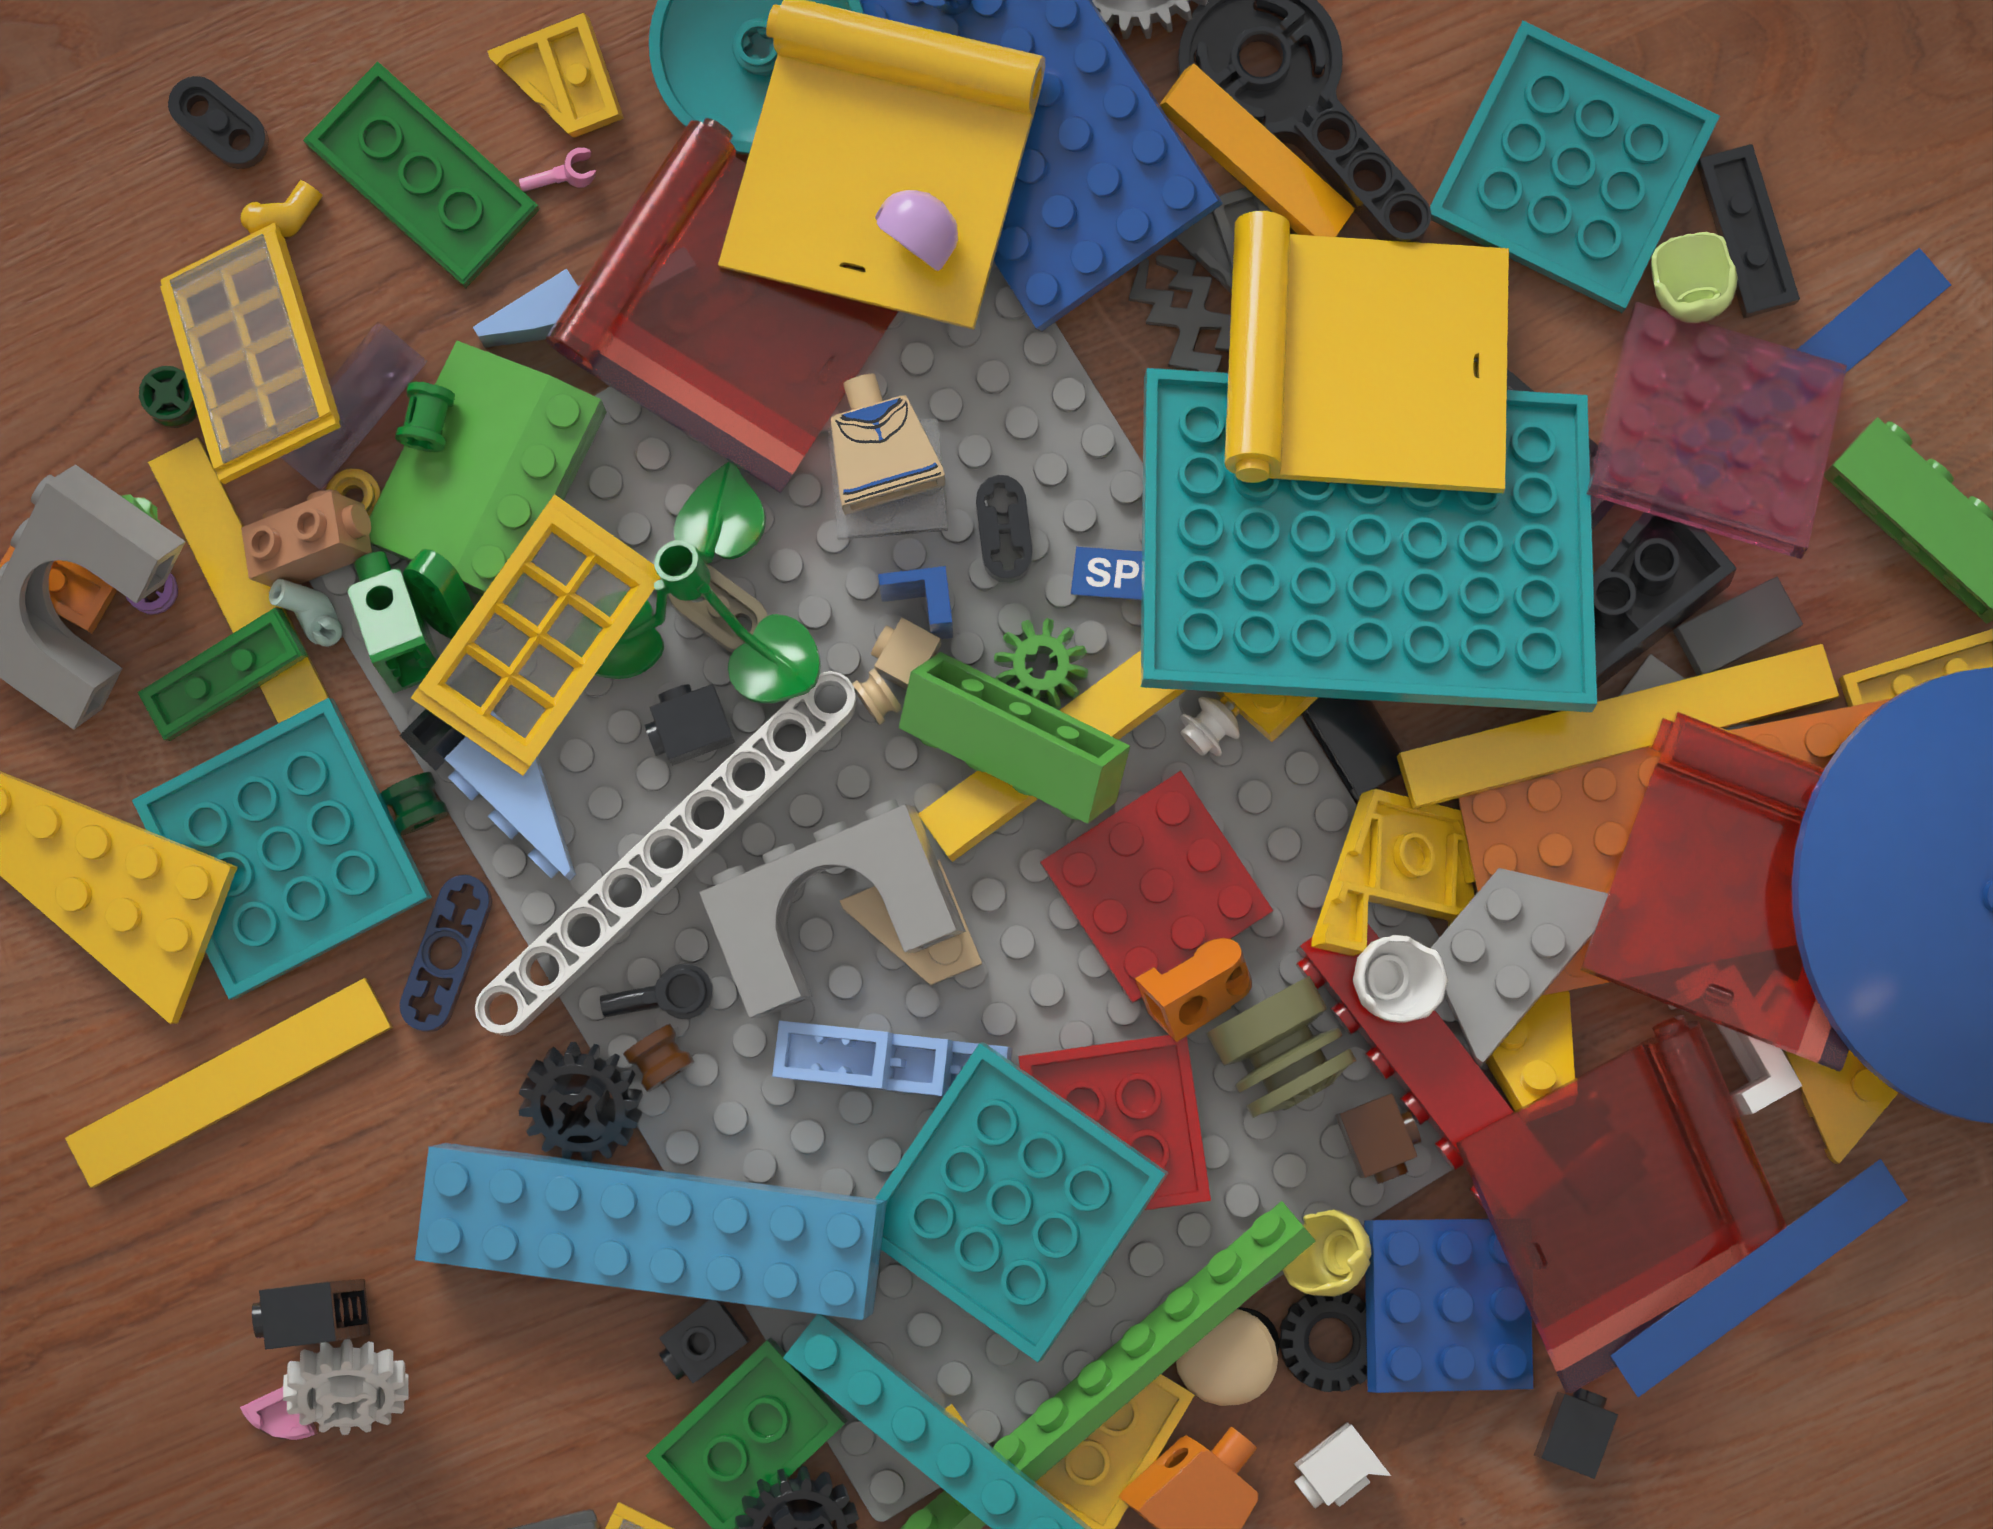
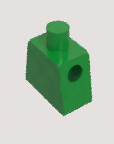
M378 551L363 555L354 562L360 582L351 585L347 590L371 662L394 694L420 684L438 660L439 655L426 620L411 594L401 569H391L385 552Z

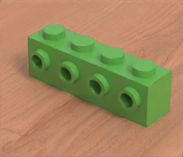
M1877 417L1858 435L1822 476L1979 618L1988 624L1993 621V511L1980 499L1974 496L1967 498L1952 485L1954 478L1942 464L1934 459L1926 461L1910 446L1913 444L1912 439L1901 427L1890 421L1885 424Z
M939 652L910 673L899 729L919 738L923 744L929 747L939 748L965 761L974 770L986 772L1012 785L1019 793L1034 796L1050 804L1071 819L1081 820L1088 824L1116 803L1130 745L943 652Z

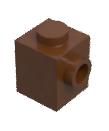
M1393 1093L1335 1115L1360 1178L1374 1175L1377 1184L1409 1172L1405 1162L1418 1157L1414 1145L1422 1141L1409 1111L1400 1113Z

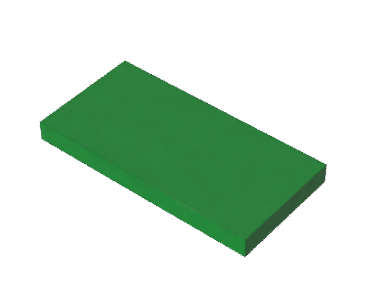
M378 61L303 140L309 149L465 289L540 210L538 204Z

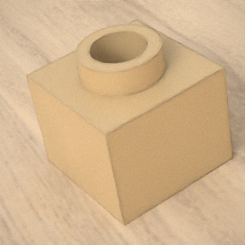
M901 617L895 630L886 625L879 635L871 651V655L878 658L874 668L881 677L907 690L911 671L938 653L941 648V638Z

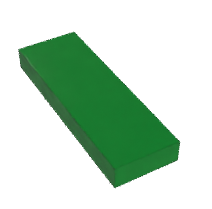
M275 607L137 693L163 740L171 741L308 657V654L282 608Z

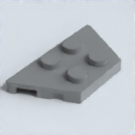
M1498 868L1433 944L1431 949L1436 950L1441 956L1448 978L1445 989L1446 1001L1455 1021L1458 1020L1471 1048V1056L1476 1064L1482 1067L1609 917L1620 902L1616 896Z

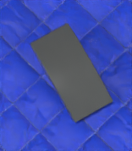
M1775 577L1678 626L1673 632L1693 670L1699 676L1714 672L1744 657L1750 652L1803 626V623L1779 578Z

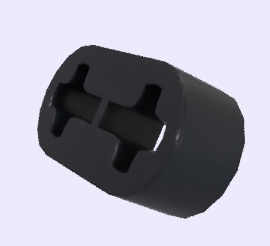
M995 475L989 477L980 485L976 497L982 561L985 570L992 578L999 582L1011 583L1025 576L1032 562V544L1026 495L1023 487L1016 479L1008 475ZM1005 488L1007 497H1016L1017 503H1012L1008 506L1009 523L998 524L996 508L986 506L985 500H990L994 497V489ZM1010 533L1013 551H1022L1024 558L1016 559L1014 569L1004 570L1001 561H992L991 555L1000 552V534Z

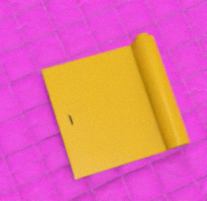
M783 0L781 5L774 4L768 16L766 35L773 38L777 58L718 262L719 267L974 330L1039 99L1045 72V57L807 0ZM904 190L930 193L945 204L956 220L958 242L956 248L939 271L910 252L877 225L875 216L883 202L892 194ZM843 265H851V266L863 268V269H865L866 271L860 270V269H856V268H852V267H842V266H843Z
M1253 211L1239 216L1235 221L1225 441L1226 469L1234 473L1239 480L1249 483L1263 482L1271 478L1504 494L1509 248L1290 234L1289 220L1278 213Z

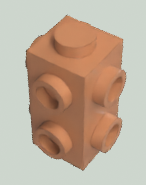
M336 490L316 491L311 493L307 497V501L290 508H278L267 511L262 515L261 520L241 527L249 579L272 587L273 583L280 578L300 585L350 565L361 556L372 553L369 537L371 521L364 504L340 495Z

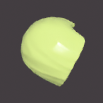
M1709 232L1688 233L1684 236L1673 237L1656 247L1651 257V270L1656 297L1661 307L1674 318L1685 323L1710 321L1715 316H1719L1731 304L1737 288L1738 276L1724 237Z

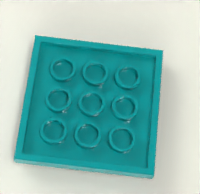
M1522 20L1430 205L1431 220L1485 247L1509 248L1510 259L1623 313L1720 115Z
M329 697L132 800L146 830L238 867L206 949L209 960L229 1000H235L432 898L401 834L394 824L390 811L383 801L380 791L335 700Z
M979 1043L875 1198L887 1200L881 1250L1038 1363L1043 1360L1169 1172L985 1043Z

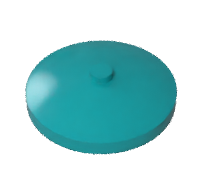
M658 0L656 3L649 31V57L652 73L659 92L669 109L682 124L704 141L720 149L742 155H749L777 58L773 38L766 35L768 16L774 4L781 5L783 0ZM807 0L865 14L860 0Z

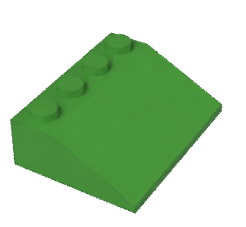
M456 341L435 385L442 386L455 393L453 407H449L447 410L442 436L446 440L445 448L440 452H426L404 446L369 517L371 521L369 537L371 545L407 562H411L422 549L435 551L455 567L467 590L483 596L555 494L564 501L607 411L600 398L553 376ZM524 572L503 601L510 608L527 577Z

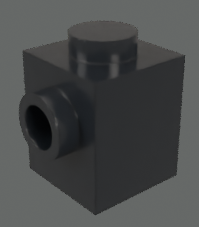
M690 684L669 689L658 695L659 704L649 707L654 719L653 722L645 724L650 743L655 755L658 756L666 753L672 766L735 743L713 684L694 691L691 690Z
M708 1300L659 1337L666 1347L659 1353V1356L677 1380L687 1375L692 1384H694L751 1340L722 1301Z

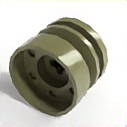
M1310 976L1263 1000L1206 1033L1224 1066L1249 1059L1254 1069L1235 1085L1239 1093L1262 1081L1268 1094L1246 1105L1252 1118L1260 1114L1279 1110L1285 1111L1334 1084L1333 1082L1349 1065L1357 1061L1351 1049L1329 1060L1326 1059L1321 1050L1322 1047L1343 1036L1339 1028L1317 1035L1312 1034L1308 1025L1320 1017L1327 1010V1006Z

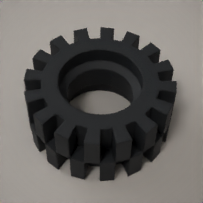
M1348 1292L1340 1296L1305 1294L1299 1301L1293 1303L1288 1309L1289 1312L1285 1319H1282L1279 1338L1282 1359L1286 1367L1292 1372V1375L1311 1388L1331 1393L1332 1391L1343 1392L1350 1390L1351 1387L1362 1384L1367 1380L1366 1303L1358 1296ZM1325 1318L1340 1319L1349 1327L1352 1333L1353 1341L1350 1352L1345 1358L1334 1363L1319 1360L1312 1353L1309 1346V1335L1313 1326Z

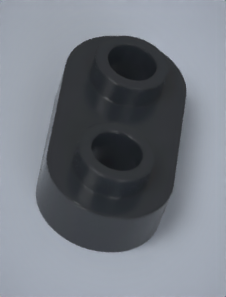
M192 76L181 80L173 87L168 99V108L172 118L183 131L224 164L235 169H246L255 166L264 158L269 145L266 129L254 114L213 81L201 76ZM196 102H208L209 107L204 115H191V108ZM248 135L250 136V144L247 148L243 150L233 149V141L237 136Z

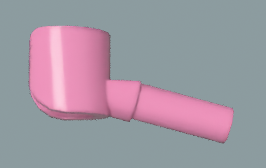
M575 148L567 154L564 165L519 179L522 191L526 192L565 181L577 188L588 186L594 180L596 170L579 174L572 169L571 165L575 162L589 159L591 151L586 148Z

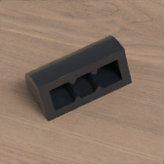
M1318 697L1302 713V716L1355 802L1359 800L1361 793L1378 789L1402 775L1397 756L1402 751L1371 700Z

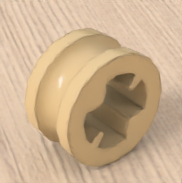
M872 669L868 672L869 678L866 682L861 683L856 680L852 685L868 712L877 724L881 725L885 722L884 716L887 712L894 711L898 713L902 710V707L880 674L875 669Z

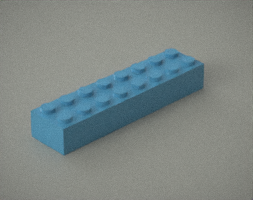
M443 1143L429 1146L415 1260L864 1320L874 1312L887 1200Z

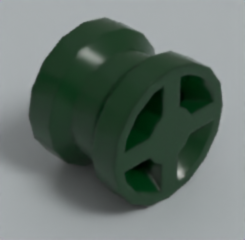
M161 366L152 369L144 376L139 386V399L142 407L157 423L167 428H180L188 425L197 417V411L184 371L174 366ZM174 404V406L165 408V405Z
M424 772L406 778L380 793L384 803L393 809L396 816L394 824L401 835L423 829L449 814L446 804L443 801L437 800L433 789L436 782L431 772Z

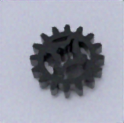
M570 1042L564 1056L559 1050L552 1047L548 1050L543 1062L535 1060L527 1073L529 1078L525 1079L519 1090V1095L526 1099H524L518 1111L519 1116L533 1117L526 1131L529 1136L542 1133L546 1137L542 1146L543 1151L547 1152L557 1145L562 1148V1158L570 1159L574 1152H581L584 1161L592 1162L597 1150L609 1159L613 1157L618 1144L626 1147L634 1133L632 1128L637 1127L643 1112L636 1107H638L643 1097V1092L639 1089L628 1088L636 1074L633 1070L620 1073L616 1069L620 1059L618 1054L615 1053L605 1061L599 1058V1045L593 1044L588 1054H581L577 1042ZM587 1095H591L590 1099L583 1105L580 1104L574 1111L571 1110L572 1106L577 1104L578 1101L582 1102Z
M801 1466L795 1479H789L784 1469L777 1470L778 1483L772 1486L763 1479L758 1480L757 1486L760 1496L755 1498L744 1495L741 1501L744 1512L747 1515L735 1516L736 1529H858L857 1524L854 1522L859 1520L854 1502H849L850 1498L844 1484L832 1488L833 1484L830 1475L825 1471L815 1481L811 1480L808 1469L805 1466ZM769 1515L771 1517L770 1523L762 1528Z

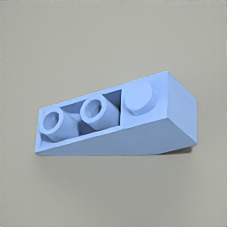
M493 711L490 713L493 717H495L496 719L504 723L506 726H508ZM465 737L444 758L455 769L448 778L471 801L480 793L495 808L488 817L511 840L520 832L535 847L528 856L551 879L560 871L568 880H571L576 873L539 757H536L524 776H522Z

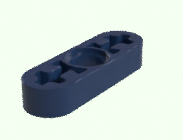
M455 876L449 879L441 888L400 1000L401 1015L409 1026L419 1031L434 1032L443 1028L450 1021L492 907L491 893L482 881L473 876ZM467 886H473V896L480 900V905L477 910L467 909L461 925L465 927H472L470 936L467 938L452 928H439L443 917L454 923L458 906L451 902L453 893H463ZM441 938H453L461 946V959L451 969H439L431 960V948ZM425 969L433 976L441 979H453L449 991L441 985H438L434 1002L442 1006L439 1015L429 1014L425 1022L419 1021L420 1011L412 1007L415 997L425 998L432 983L425 980L420 981L423 970Z

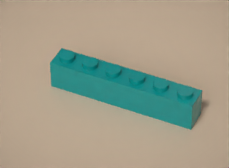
M817 1314L783 1357L991 1529H1092L832 1317Z

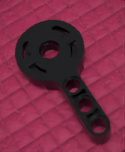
M1208 0L1206 6L1199 4L1192 13V19L1187 21L1180 40L1177 62L1178 78L1186 68L1194 63V55L1196 53L1198 67L1261 124L1265 118L1263 126L1282 143H1289L1298 147L1331 186L1355 208L1354 212L1378 240L1421 243L1431 221L1429 204L1337 99L1336 90L1342 73V46L1336 26L1325 8L1317 0ZM1256 3V8L1273 12L1284 18V20L1282 21L1269 13L1254 10L1253 5ZM1252 42L1268 43L1279 52L1281 66L1275 73L1269 76H1253L1240 63L1239 54L1241 50ZM1303 44H1306L1311 52L1314 64V74L1321 75L1324 69V74L1322 77H1312V66L1310 57L1306 47L1302 46ZM1327 129L1336 130L1344 136L1346 145L1338 150H1329L1321 145L1317 135ZM1362 170L1372 171L1381 179L1382 187L1375 191H1364L1356 185L1353 175ZM1397 211L1408 212L1416 219L1418 228L1409 233L1400 232L1391 225L1389 216Z

